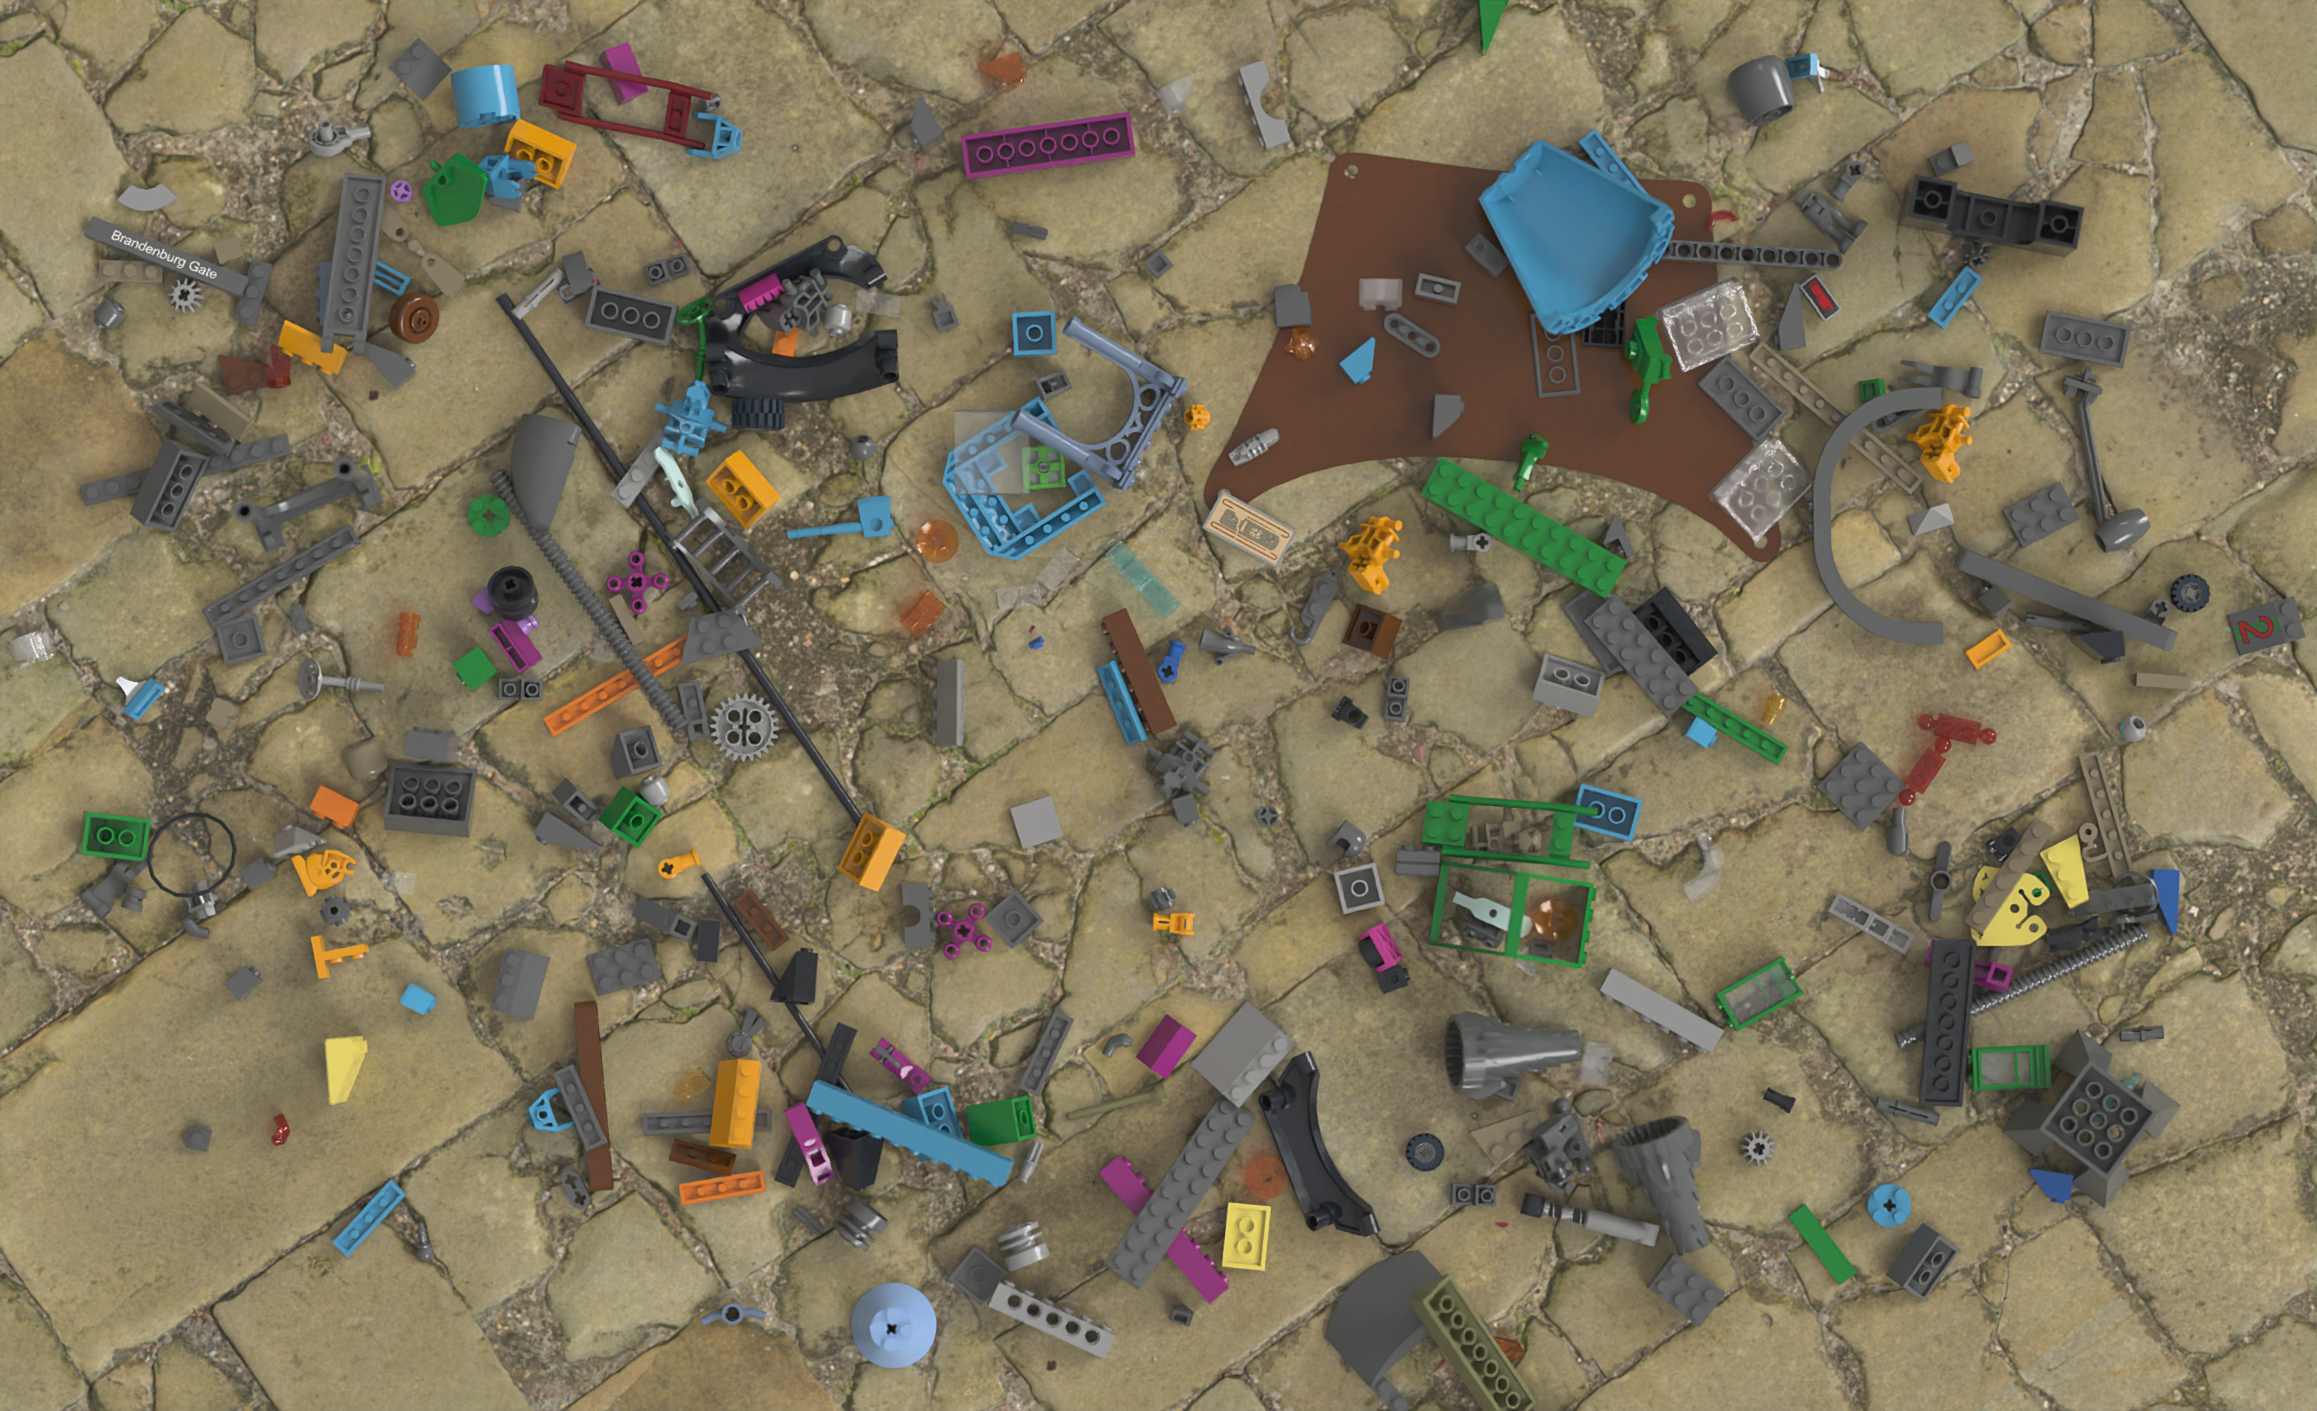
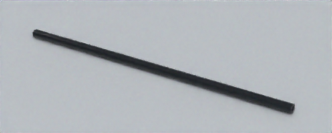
M708 872L705 873L701 878L775 988L779 981L776 974ZM784 1003L821 1060H823L826 1050L797 1006ZM840 1074L837 1081L839 1087L853 1093L842 1074Z

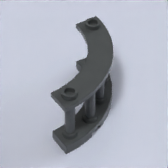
M700 497L695 502L700 508L699 514L676 537L666 530L664 533L669 537L667 542L674 550L679 548L732 603L729 607L737 615L742 613L748 618L750 615L743 607L766 585L769 586L772 583L778 589L783 582L743 538ZM710 519L716 525L715 530L691 553L682 542L704 520ZM726 535L733 542L732 548L707 570L698 558L718 538ZM743 552L749 559L748 565L724 587L714 576L737 554ZM759 569L762 573L761 579L737 601L730 593L754 570L757 571Z

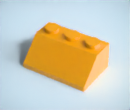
M519 119L509 132L503 154L509 153L510 158L533 162L536 164V168L533 170L538 172L534 179L559 189L570 166L577 144Z
M287 320L283 324L277 344L282 347L281 352L291 357L297 354L301 356V362L310 366L315 363L321 366L320 371L330 376L332 372L335 374L339 373L349 352L336 344L333 346L332 353L321 352L322 337Z
M741 450L725 459L704 481L745 529H748L781 499V496Z
M865 812L837 870L857 884L878 892L906 834Z

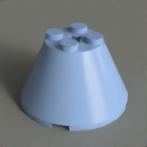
M902 1283L878 1285L865 1293L854 1309L851 1320L853 1340L861 1354L876 1365L886 1368L909 1366L920 1360L928 1352L936 1335L934 1309L927 1297L910 1285ZM888 1323L897 1325L895 1332L889 1330Z

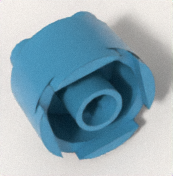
M1881 1183L1868 1193L1865 1200V1208L1869 1217L1877 1224L1885 1227H1895L1906 1221L1911 1210V1201L1907 1192L1901 1187L1891 1183ZM1889 1199V1201L1893 1203V1206L1889 1207V1210L1887 1211V1208L1883 1207V1204L1887 1203Z

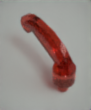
M1714 211L1707 219L1706 226H1708V231L1711 232L1712 227H1715V221L1730 218L1731 222H1735V214L1730 211Z

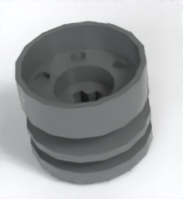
M854 1195L846 1205L847 1210L851 1213L850 1217L840 1213L839 1217L845 1223L842 1224L838 1220H834L832 1225L847 1242L867 1252L870 1246L864 1239L874 1243L875 1239L870 1234V1231L873 1230L881 1234L889 1224V1221L864 1200Z

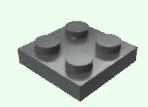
M258 614L230 620L216 628L225 666L268 655Z
M1016 889L984 917L1012 949L1044 921Z
M975 1245L948 1279L982 1306L993 1292L997 1281L1001 1282L1008 1271Z

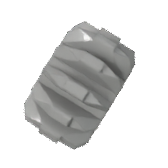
M185 278L183 284L179 279L176 280L178 287L170 285L174 292L167 293L168 297L174 298L168 302L169 305H175L174 311L178 312L181 309L182 314L185 315L188 308L191 313H194V305L199 308L202 306L197 300L204 299L203 295H198L203 289L201 287L195 288L197 286L195 280L190 283L189 279ZM183 292H187L188 294L190 293V295L187 296V301L181 299L184 296Z
M1758 1130L1757 1137H1755L1752 1131L1749 1132L1751 1140L1743 1137L1747 1145L1742 1144L1740 1148L1747 1149V1151L1743 1152L1741 1156L1746 1157L1750 1155L1746 1162L1750 1164L1754 1159V1166L1756 1167L1759 1166L1760 1159L1763 1165H1767L1766 1157L1770 1160L1774 1159L1769 1152L1777 1151L1776 1148H1770V1145H1773L1775 1140L1767 1142L1770 1134L1766 1133L1762 1138L1761 1130ZM1756 1143L1763 1145L1760 1154L1756 1151L1755 1153L1753 1152V1149L1756 1148Z

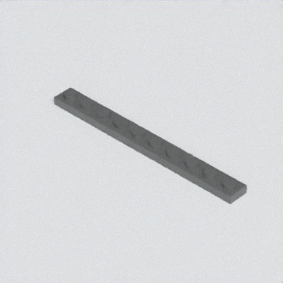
M285 433L234 446L228 457H225L223 454L220 455L215 451L206 453L211 458L201 477L292 455L288 434ZM151 468L80 485L85 506L140 493Z

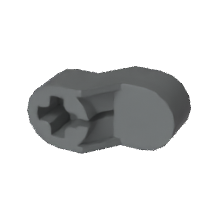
M2163 598L2152 601L2142 618L2162 625L2170 612V603Z

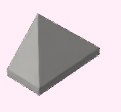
M1948 503L1907 516L1913 536L1954 524Z

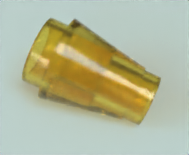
M1772 693L1771 697L1768 696L1762 721L1773 726L1786 709L1788 700L1775 693Z

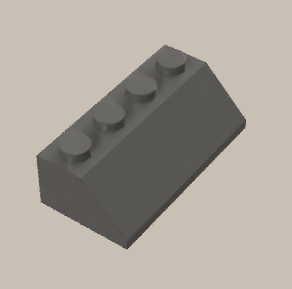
M165 438L130 515L143 525L175 532L211 457L181 442Z

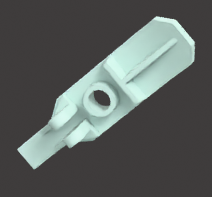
M659 446L653 451L654 458L663 467L667 475L664 480L670 481L673 491L677 494L671 500V505L673 507L682 505L690 513L692 519H694L699 513L693 502L692 492L674 457L666 448Z
M1455 893L1452 902L1470 909L1476 918L1507 931L1510 915L1509 908L1486 898L1472 899L1461 893ZM1492 909L1496 911V915L1494 917H1490L1489 912ZM1525 915L1523 917L1521 937L1529 935L1533 925L1531 918Z

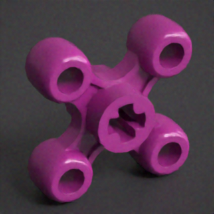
M633 551L628 556V562L632 569L631 574L626 578H620L615 575L608 577L606 588L611 592L629 589L633 594L630 608L633 613L640 615L647 610V602L644 599L645 590L650 587L664 590L669 586L670 580L664 573H658L652 577L646 576L642 570L645 556L640 551ZM635 556L640 557V561L638 563L633 562V558ZM635 578L643 579L641 581V583H643L641 587H633V585L635 584L633 580ZM659 578H664L665 582L663 585H658ZM613 580H617L618 585L615 588L611 587V582ZM638 602L642 603V608L640 610H637L635 608V605Z
M971 904L968 909V915L964 920H956L948 910H941L937 913L936 922L942 927H949L954 934L951 942L947 943L943 948V954L946 958H956L960 953V946L966 941L973 942L981 952L991 949V938L978 934L974 927L976 921L985 914V908L982 904ZM975 907L980 908L981 912L979 915L973 914ZM946 914L948 921L942 922L940 919L941 915ZM961 925H965L966 928L970 929L967 937H963V934L958 933ZM983 939L988 942L985 948L980 946V941ZM949 947L955 948L953 955L947 952Z

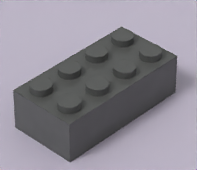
M594 285L584 327L598 332L670 348L679 306L666 301Z
M413 727V731L407 730L403 756L456 764L460 738H456L455 733L447 731H434Z

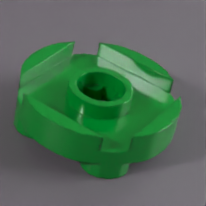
M486 494L472 501L467 517L473 531L484 537H495L500 535L510 524L511 512L503 499L496 495ZM487 510L495 513V517L491 518V522H487V518L483 517Z

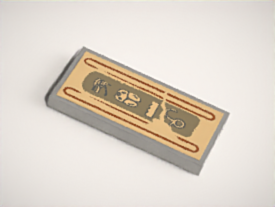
M1224 491L1219 495L1202 527L1204 530L1276 569L1297 532Z

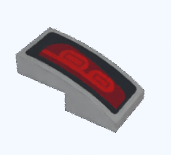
M1816 273L1799 284L1800 290L1808 302L1812 304L1822 321L1826 322L1842 310Z

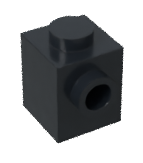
M1401 965L1376 973L1383 994L1408 986L1407 981L1410 980L1407 969H1402Z

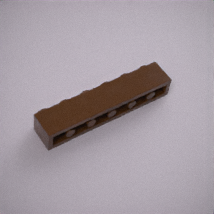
M1124 608L1103 617L1104 623L1101 624L1105 636L1110 634L1113 642L1109 643L1113 654H1118L1121 662L1118 663L1122 675L1127 673L1130 681L1126 682L1130 693H1135L1138 701L1135 704L1139 714L1144 712L1147 720L1143 721L1147 732L1157 735L1177 726L1127 609Z

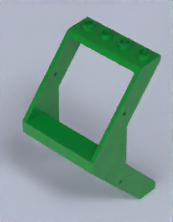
M1441 860L1428 945L1582 968V964H1586L1587 952L1584 951L1585 943H1589L1590 931L1587 930L1588 922H1592L1594 910L1590 909L1591 901H1595L1597 889L1594 888L1593 883ZM1449 866L1515 876L1504 952L1438 942ZM1529 878L1587 887L1576 963L1518 954Z

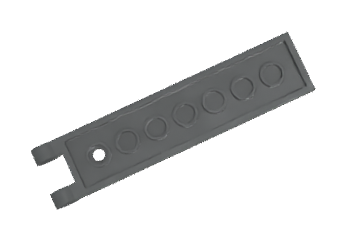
M344 173L321 340V352L332 353L334 336L354 338L353 356H365L387 177ZM350 313L352 316L350 319H345L343 315Z

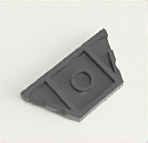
M732 609L693 618L689 626L682 665L762 646V642Z

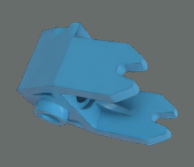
M693 112L692 118L713 122L716 124L712 150L687 149V155L718 160L740 151L742 131L720 115Z
M509 153L486 156L478 165L488 176L485 192L498 198L516 199L522 194L520 191H517L520 184L510 180L511 177L532 179L538 174L537 171L533 170L536 168V164L529 160L510 158Z
M559 1087L542 1092L525 1109L531 1130L557 1133L576 1126L574 1121L569 1123H558L555 1121L549 1100L554 1094L561 1092ZM540 1112L543 1114V1119L539 1117Z

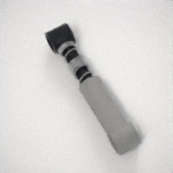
M1526 1192L1524 1194L1520 1210L1521 1214L1536 1218L1551 1216L1553 1219L1559 1218L1563 1222L1569 1223L1571 1221V1224L1576 1222L1580 1223V1226L1584 1224V1229L1655 1247L1659 1225L1590 1208L1584 1212L1580 1208L1576 1210L1569 1205L1563 1206L1562 1204L1556 1205L1554 1202L1550 1203L1543 1196Z

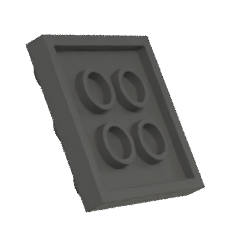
M1860 741L1816 788L1863 832L1907 785Z

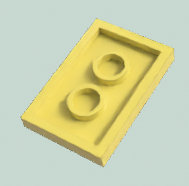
M1228 1202L1223 1267L1265 1271L1271 1206Z

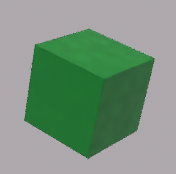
M477 646L452 664L457 671L456 675L465 687L468 686L474 692L500 674L497 667L480 646Z

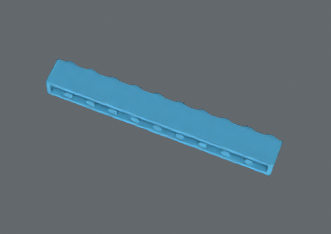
M822 1080L814 1081L806 1106L811 1107L810 1111L822 1115L825 1113L830 1115V1119L833 1121L850 1123L849 1127L861 1131L864 1129L869 1131V1135L874 1138H886L891 1145L896 1147L903 1145L913 1154L920 1155L922 1153L927 1155V1159L932 1162H944L948 1164L947 1167L954 1171L961 1169L967 1172V1176L977 1180L979 1177L985 1179L988 1185L996 1188L1006 1184L1015 1161Z

